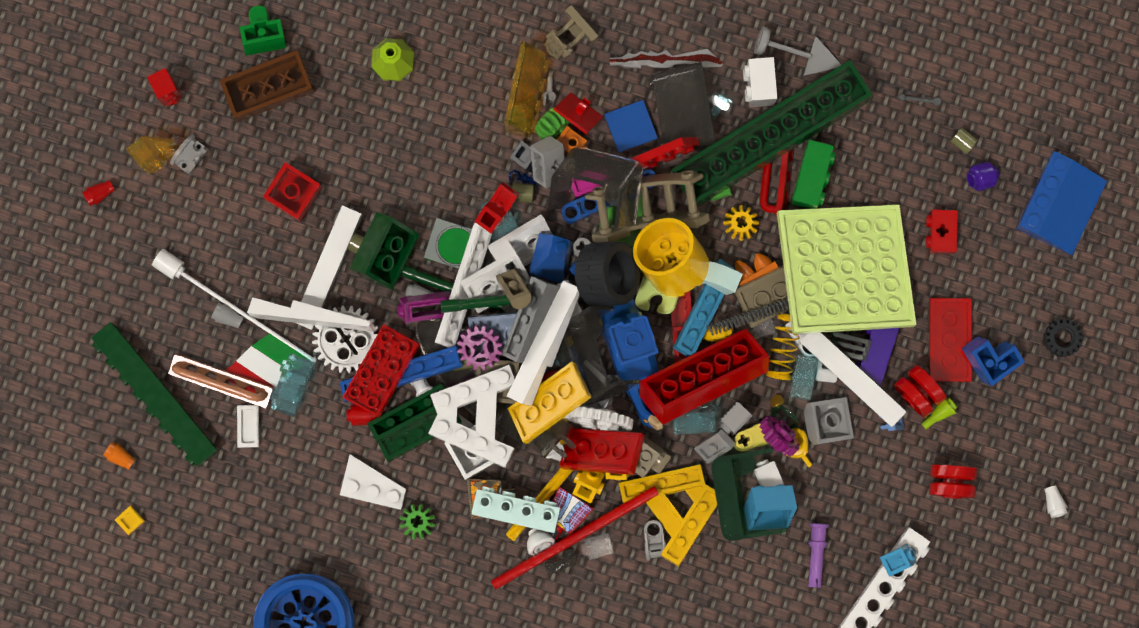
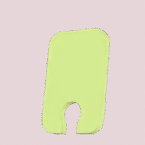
M644 275L635 299L636 306L641 310L648 311L650 299L655 295H660L663 299L662 303L658 306L657 312L661 314L673 312L678 297L666 296L658 292Z

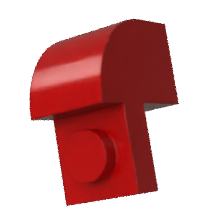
M502 182L474 222L492 234L508 215L520 194Z

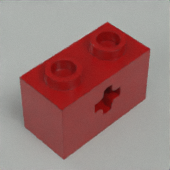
M166 68L147 77L157 99L163 106H172L179 102L178 99L182 95L172 75Z
M932 210L930 215L926 216V227H929V236H926L925 247L929 248V254H955L957 252L958 210ZM940 227H942V231H946L942 237H940V233L936 232Z

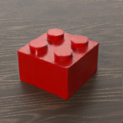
M285 162L263 195V198L276 208L301 222L323 187Z

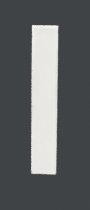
M342 205L303 296L302 303L323 308L345 259L349 242L360 223L361 213ZM296 323L310 330L314 328V325Z
M567 281L562 282L507 397L521 404L532 406L546 367L553 366L580 294L575 285Z
M252 297L247 311L251 317L257 319L374 331L376 327L370 321L293 300L291 308Z

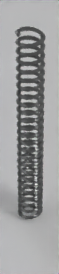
M786 298L785 301L782 300L781 302L778 301V303L774 302V304H770V306L766 305V307H762V309L758 308V311L754 309V312L751 310L750 313H742V316L739 314L738 317H731L730 320L727 318L726 321L722 320V322H715L714 325H707L706 328H709L713 336L714 334L712 327L715 333L718 334L716 325L720 333H722L720 324L724 332L726 331L724 323L728 330H730L728 322L730 323V326L733 329L732 320L736 328L738 327L736 319L739 323V326L741 327L742 325L740 322V318L743 322V325H745L744 317L746 318V321L749 324L748 315L752 323V314L755 318V321H757L756 313L759 317V320H761L760 312L762 313V316L765 319L764 310L767 314V317H769L768 309L771 313V316H773L772 308L775 314L777 315L775 305L777 306L778 311L781 314L779 304L781 305L783 312H785L783 305L784 302L787 311H789L787 304L788 299Z

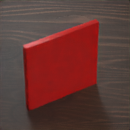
M571 92L553 109L586 135L603 118L602 115L589 106L591 102L584 97L583 100H580Z

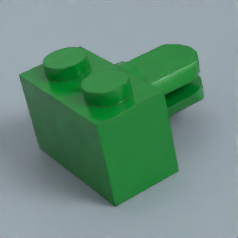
M252 7L249 10L250 25L239 27L245 56L285 49L286 44L281 20L270 21L265 7Z

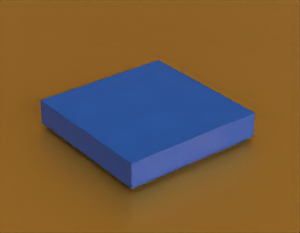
M643 100L604 114L618 153L658 139Z

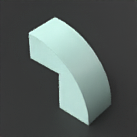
M709 261L708 273L702 284H707L728 295L736 292L743 274L727 266Z

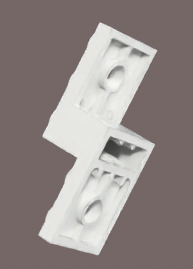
M542 215L537 216L487 246L495 261L460 281L468 298L504 295L505 293L498 284L496 275L512 269H516L525 285L529 284L530 277L524 266L532 262L539 233L553 235ZM536 238L533 243L528 244L531 239ZM490 284H491V286H490L488 289L483 290V288H484L486 285H490ZM488 307L475 308L477 313H480Z

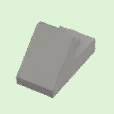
M717 427L697 444L694 449L708 464L731 450L735 443L722 429Z

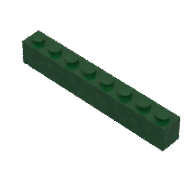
M109 322L91 337L94 341L92 344L94 349L99 354L104 353L107 357L105 362L112 370L115 368L121 374L118 377L125 386L129 384L134 391L131 393L139 402L143 401L147 405L145 408L147 413L152 418L157 417L161 422L158 426L165 434L168 432L174 438L171 440L178 450L183 449L187 454L185 458L191 466L201 467L219 452L114 323Z

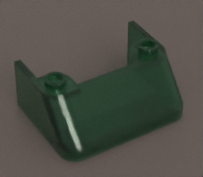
M773 448L721 456L713 460L711 464L721 531L725 539L735 541L787 532V528L771 531H748L743 509L745 504L740 476L750 474L754 470V456L774 453Z

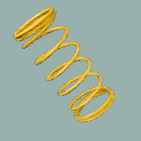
M777 314L778 319L791 322L790 315ZM775 326L776 329H779V330H782V331H785V332H788V333H791V334H792L791 331L786 330V329H791V330H792V327H778V326ZM793 334L798 337L793 339L772 338L773 340L789 344L796 349L783 350L771 348V351L784 354L794 360H769V362L782 365L792 371H768L766 376L780 380H792V376L789 373H792L793 369L782 363H791L796 360L793 356L784 352L798 350L794 344L786 341L800 339L799 335Z

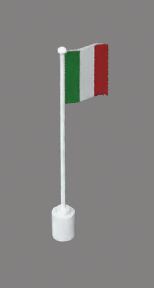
M162 249L154 259L152 266L172 280L175 277H185L269 333L253 344L225 371L273 387V394L293 373L309 362L313 364L317 361L315 356H310L184 272L186 268L183 267L184 262L170 252ZM227 379L236 386V382L233 379ZM246 386L245 390L256 393L253 386Z

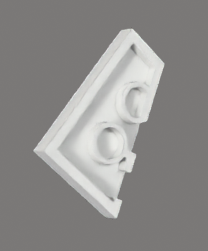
M349 455L340 495L402 510L406 489L354 456Z

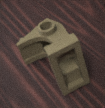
M572 5L565 10V15L570 21L559 31L553 29L546 36L547 41L544 46L547 52L554 56L556 60L561 57L564 59L569 57L574 52L572 48L584 38L591 45L598 41V35ZM569 31L575 39L565 45L560 40V37Z
M644 438L635 473L644 478L651 468L660 474L671 459V456L666 454L662 448L651 440Z

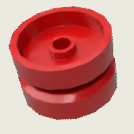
M915 365L908 371L910 380L902 377L894 384V387L903 400L917 414L926 418L933 411L931 403L939 406L947 397L934 379L920 366Z
M931 465L930 476L936 479H943V482H932L929 485V495L950 499L976 498V487L971 484H963V481L976 480L977 468Z

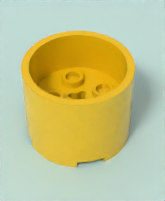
M663 218L653 221L641 230L635 240L633 247L634 260L658 292L671 297L684 296L686 292L692 290L697 285L700 286L705 280L709 269V259L699 241L684 222L674 218Z

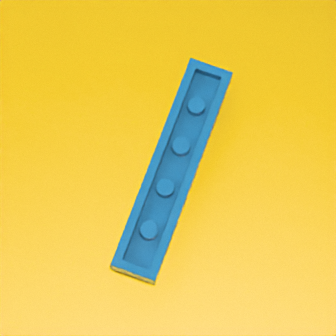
M721 259L715 262L735 270L734 267ZM704 284L673 346L675 350L686 357L696 353L707 330L706 326L710 324L724 296L722 292Z

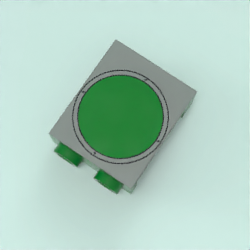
M436 218L424 259L459 269L472 229Z

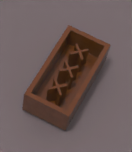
M298 50L219 80L236 122L314 93Z

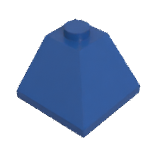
M539 233L529 274L562 283L566 276L573 243L558 236Z

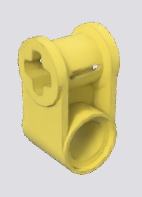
M759 423L737 433L733 438L734 448L743 452L768 444L764 439L765 435L761 433L762 429L759 427L761 424ZM740 436H742L743 439L747 438L748 442L745 444V447L743 444L738 443V441L741 439Z

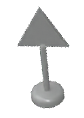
M765 26L760 30L754 49L755 54L762 55L768 45L809 58L803 76L841 66L839 61L816 36L811 52L807 53L770 41V29Z

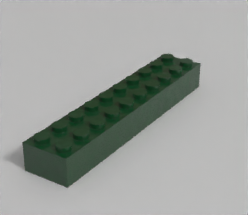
M849 60L671 171L672 173H682L683 171L692 170L694 173L703 174L702 179L693 183L696 205L699 207L872 101L873 95L852 61ZM680 185L686 194L685 185Z

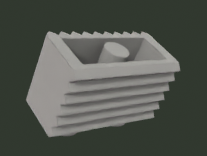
M736 402L719 419L720 425L718 428L722 429L727 435L730 433L733 436L752 415L739 402Z

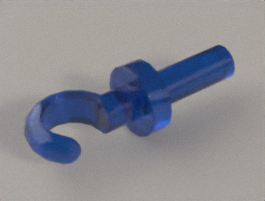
M512 170L508 175L510 181H512L511 175L517 173L518 180H522L523 184L527 182L537 183L533 180V177H528L526 173L521 175L517 170Z

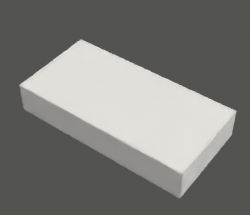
M258 405L237 406L238 448L259 447Z

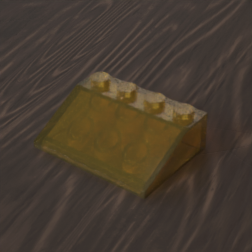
M524 41L520 43L504 126L505 133L530 138L531 132L535 133V126L537 125V121L534 120L535 112L539 113L541 101L538 100L539 92L543 93L545 87V80H542L543 72H548L550 61L546 60V53Z

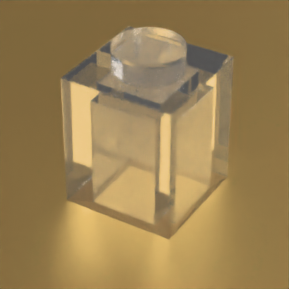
M609 533L584 539L585 544L581 545L584 557L588 556L589 560L614 554Z

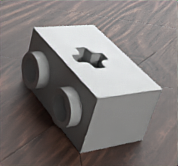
M548 136L530 146L534 181L547 189L566 179L564 146L560 141Z

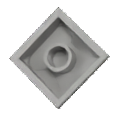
M847 397L806 404L804 409L808 438L813 445L854 439Z

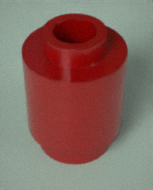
M350 405V409L346 410L347 422H351V426L368 425V422L377 418L357 405Z

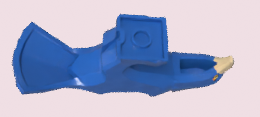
M576 261L569 269L574 277ZM633 299L623 305L596 306L602 334L613 361L617 379L626 389V393L632 401L642 424L656 430L663 429V425L639 397L640 380L658 372L655 354L659 353L647 317L642 316Z

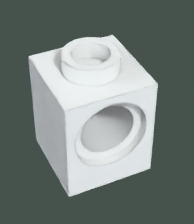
M768 459L756 464L758 468L753 471L760 486L773 487L784 484L774 461L769 463Z

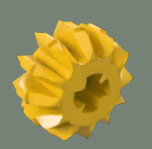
M740 205L739 212L732 207V214L726 213L725 217L729 220L724 221L723 225L730 226L725 230L726 233L734 232L731 236L732 239L738 234L739 241H743V234H745L747 239H750V232H757V229L753 226L759 225V221L752 220L757 214L749 215L750 207L747 208L746 212H743V205ZM744 219L746 227L742 226L739 228L736 220Z

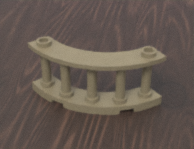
M687 170L682 173L642 176L613 183L605 187L593 188L592 192L585 195L586 199L596 200L601 227L599 231L592 234L593 242H615L630 236V231L642 230L651 222L663 218L680 220L689 228H699L709 222V213H702L697 210L693 183L703 178V174ZM671 184L685 185L688 212H678L675 209ZM663 185L667 207L665 213H652L648 192L649 186ZM639 188L643 215L642 217L631 219L628 216L625 192ZM617 195L620 220L619 223L610 226L605 199Z

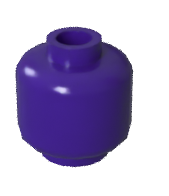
M990 162L973 165L967 173V182L976 191L993 188L997 184L999 171Z

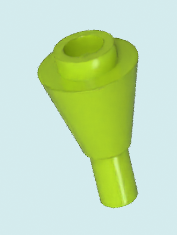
M948 398L939 406H936L931 416L921 424L927 430L934 423L956 414L955 409L957 406Z

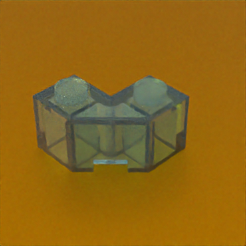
M292 353L288 360H283L279 370L282 372L277 387L272 389L269 398L272 400L271 409L295 417L302 402L304 389L312 375L313 361Z

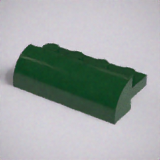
M442 384L367 423L388 463L436 438L429 435V431L437 416L430 395L444 390ZM457 413V423L462 424V421Z

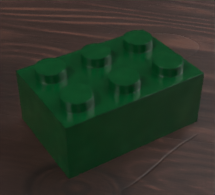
M376 212L349 269L378 286L393 290L419 234L393 217Z

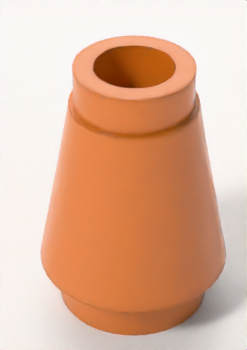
M111 442L103 454L107 461L128 470L136 460L119 443L115 444L114 442Z

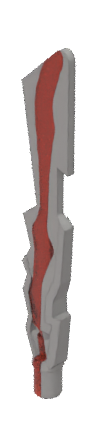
M708 49L674 56L667 50L658 54L653 51L649 53L640 51L636 54L627 53L623 57L609 58L610 66L620 65L624 68L641 69V66L672 68L673 65L688 64V68L722 67L723 65Z

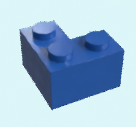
M978 336L962 347L963 352L981 382L993 386L1025 363L1016 346L1005 341L993 349L988 340Z

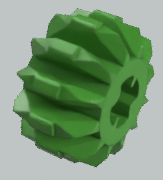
M551 108L537 121L535 130L541 139L548 136L554 139L558 138L569 124V121L553 110L554 108Z
M412 504L411 513L408 509H404L408 517L400 516V520L406 521L405 524L400 525V528L408 527L404 533L406 536L413 531L412 539H416L417 532H419L420 539H424L422 531H425L428 535L431 534L427 526L435 527V524L429 523L428 520L434 519L435 516H426L431 511L430 508L422 512L423 505L420 504L418 511H416L415 505ZM421 516L420 520H423V524L415 528V524H412V519Z

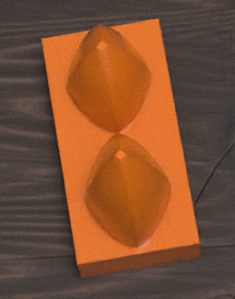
M757 253L754 258L755 273L747 264L737 260L735 262V270L743 274L738 286L778 268L776 262H772L767 256Z

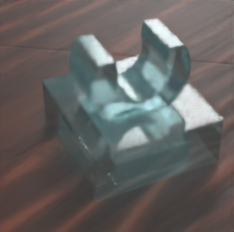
M714 92L709 102L714 104L710 114L717 117L722 109L727 112L733 101Z

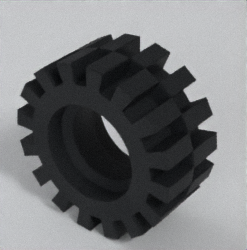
M1058 319L1045 329L1046 332L1043 334V337H1045L1043 342L1047 346L1045 348L1050 350L1052 355H1057L1056 357H1068L1077 352L1082 346L1084 336L1081 333L1083 331L1071 319ZM1059 330H1066L1071 335V341L1067 346H1061L1056 342L1055 337Z

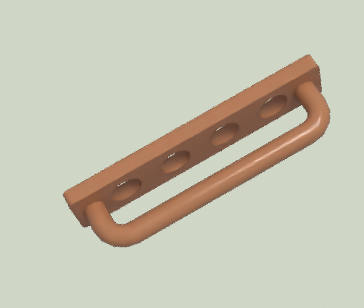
M179 354L174 355L169 370L170 375L264 408L268 406L273 392V387ZM187 366H195L197 373L187 370ZM213 372L217 379L207 377L206 374ZM233 379L236 382V386L227 384L226 380ZM246 386H253L256 393L245 390Z

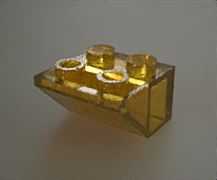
M141 136L127 147L126 150L147 174L150 172L153 174L162 167L161 164L165 160H171L179 146L169 138Z

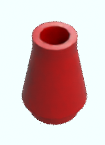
M108 180L87 187L82 194L91 207L94 204L97 206L115 189Z

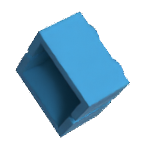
M779 484L773 487L756 486L751 488L743 508L748 531L789 528L792 517L797 509L792 485L785 486Z

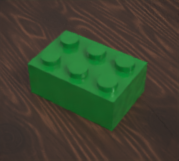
M813 140L808 141L790 206L801 209H817V207H821L825 197L822 189L828 185L831 174L827 170L828 167L831 168L836 155L835 152H832L834 146Z

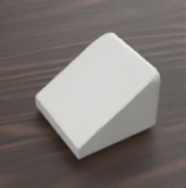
M817 359L816 381L835 383L837 376Z

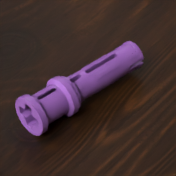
M810 523L812 531L811 540L808 543L811 547L808 587L822 588L824 548L827 546L826 529L829 528V524Z

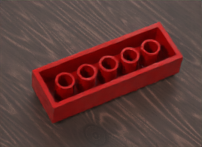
M745 328L640 380L639 397L660 423L664 425L767 373L769 355Z

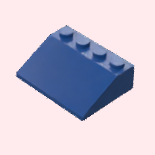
M1056 151L1052 152L1015 229L1072 256L1107 180L1076 161Z

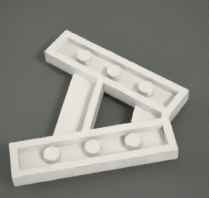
M510 365L431 394L437 416L429 431V435L506 468L515 449L495 440L497 393L510 389L515 380ZM477 401L476 431L457 423V408Z

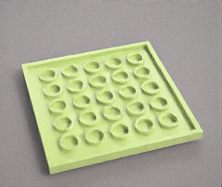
M899 205L780 210L777 212L792 334L916 326Z

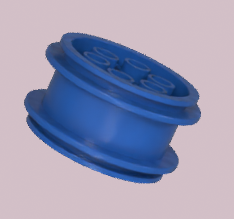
M294 574L278 580L264 592L254 614V628H280L283 623H288L291 628H302V624H299L296 620H303L304 617H307V622L314 624L304 628H326V625H337V628H354L355 621L352 605L345 592L333 581L315 574ZM300 589L301 602L299 603L292 591ZM308 596H313L316 599V604L312 608H309L305 603ZM325 596L330 602L323 608H320L319 604ZM288 602H292L296 606L293 614H289L285 610ZM322 611H330L332 617L329 622H324L321 619ZM273 612L285 615L284 620H272Z

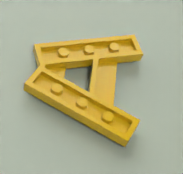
M701 464L619 483L623 503L652 486L656 487L659 495L646 502V504L671 536V539L661 553V557L678 567L723 498V494L705 484ZM682 491L688 494L693 504L684 518L680 516L666 495Z

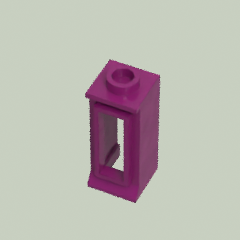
M449 291L402 297L400 298V305H397L398 316L402 318L405 324H408V322L443 318L444 313L441 312V309L412 313V308L440 304L441 300H449L451 294Z

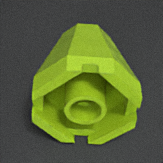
M385 38L372 50L371 67L383 81L394 80L400 82L413 71L414 52L403 39Z

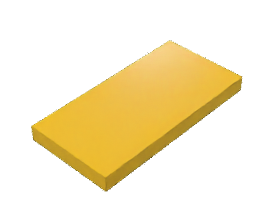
M570 362L540 384L532 406L515 402L508 410L522 442L528 444L589 400L591 395L576 363Z

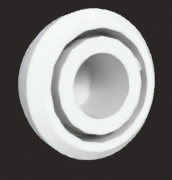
M532 529L528 533L527 550L530 555L534 556L555 544V539L546 531Z

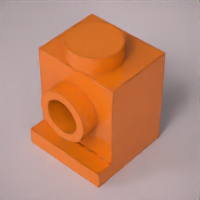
M568 126L557 138V141L563 144L564 152L574 160L577 156L582 157L588 149L586 146L587 140ZM575 140L577 144L570 146L569 141Z

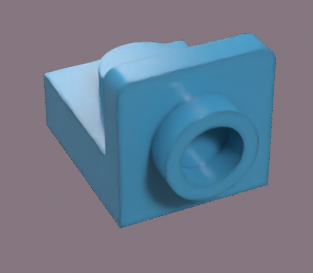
M905 544L881 556L880 559L890 577L913 566L916 563V554L911 547L909 548L908 544Z

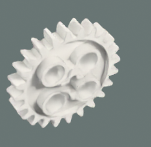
M343 305L341 312H338L363 320H367L369 316L368 313L361 316L362 309L360 308L355 313L353 306H350L349 311H346ZM334 307L333 311L338 312V310ZM374 319L368 320L372 324L374 323ZM315 325L319 332H314L312 335L318 337V340L312 341V344L319 347L314 352H321L318 359H326L324 366H328L331 363L332 371L339 367V373H342L344 368H346L350 374L352 367L356 371L358 370L359 365L378 335L374 334V332L379 328L376 326L374 331L345 330L341 328L347 337L351 335L349 341L358 352L355 355L345 342L341 343L343 337L335 327ZM329 332H336L337 339L333 343L326 340ZM360 336L366 338V345L363 347H357L355 344L356 339ZM341 349L349 350V357L345 360L340 359L338 356Z
M579 406L564 417L568 421L582 425V427L595 430L627 432L631 431L633 426V419L620 415L613 410Z

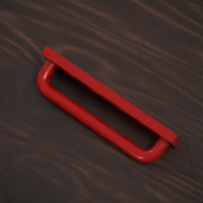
M794 148L782 155L776 205L768 204L772 162L763 167L759 201L761 208L767 213H773L777 216L778 211L788 209Z

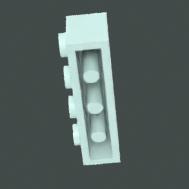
M482 486V490L477 489L472 515L555 533L560 508L556 507L557 503L544 500V504L535 502L536 498L524 496L522 500L515 498V493L503 491V494L500 495L494 493L495 489Z

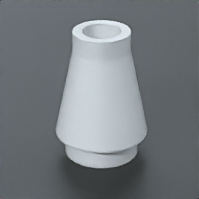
M1057 486L1045 488L1047 512L1051 515V518L1067 514L1066 509L1068 507Z

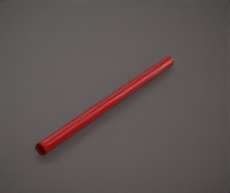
M652 486L491 580L493 587L497 590L659 495L656 487Z

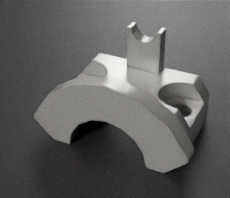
M193 134L184 140L170 161V164H176L189 175L192 174L200 159L210 151L195 139L196 136Z

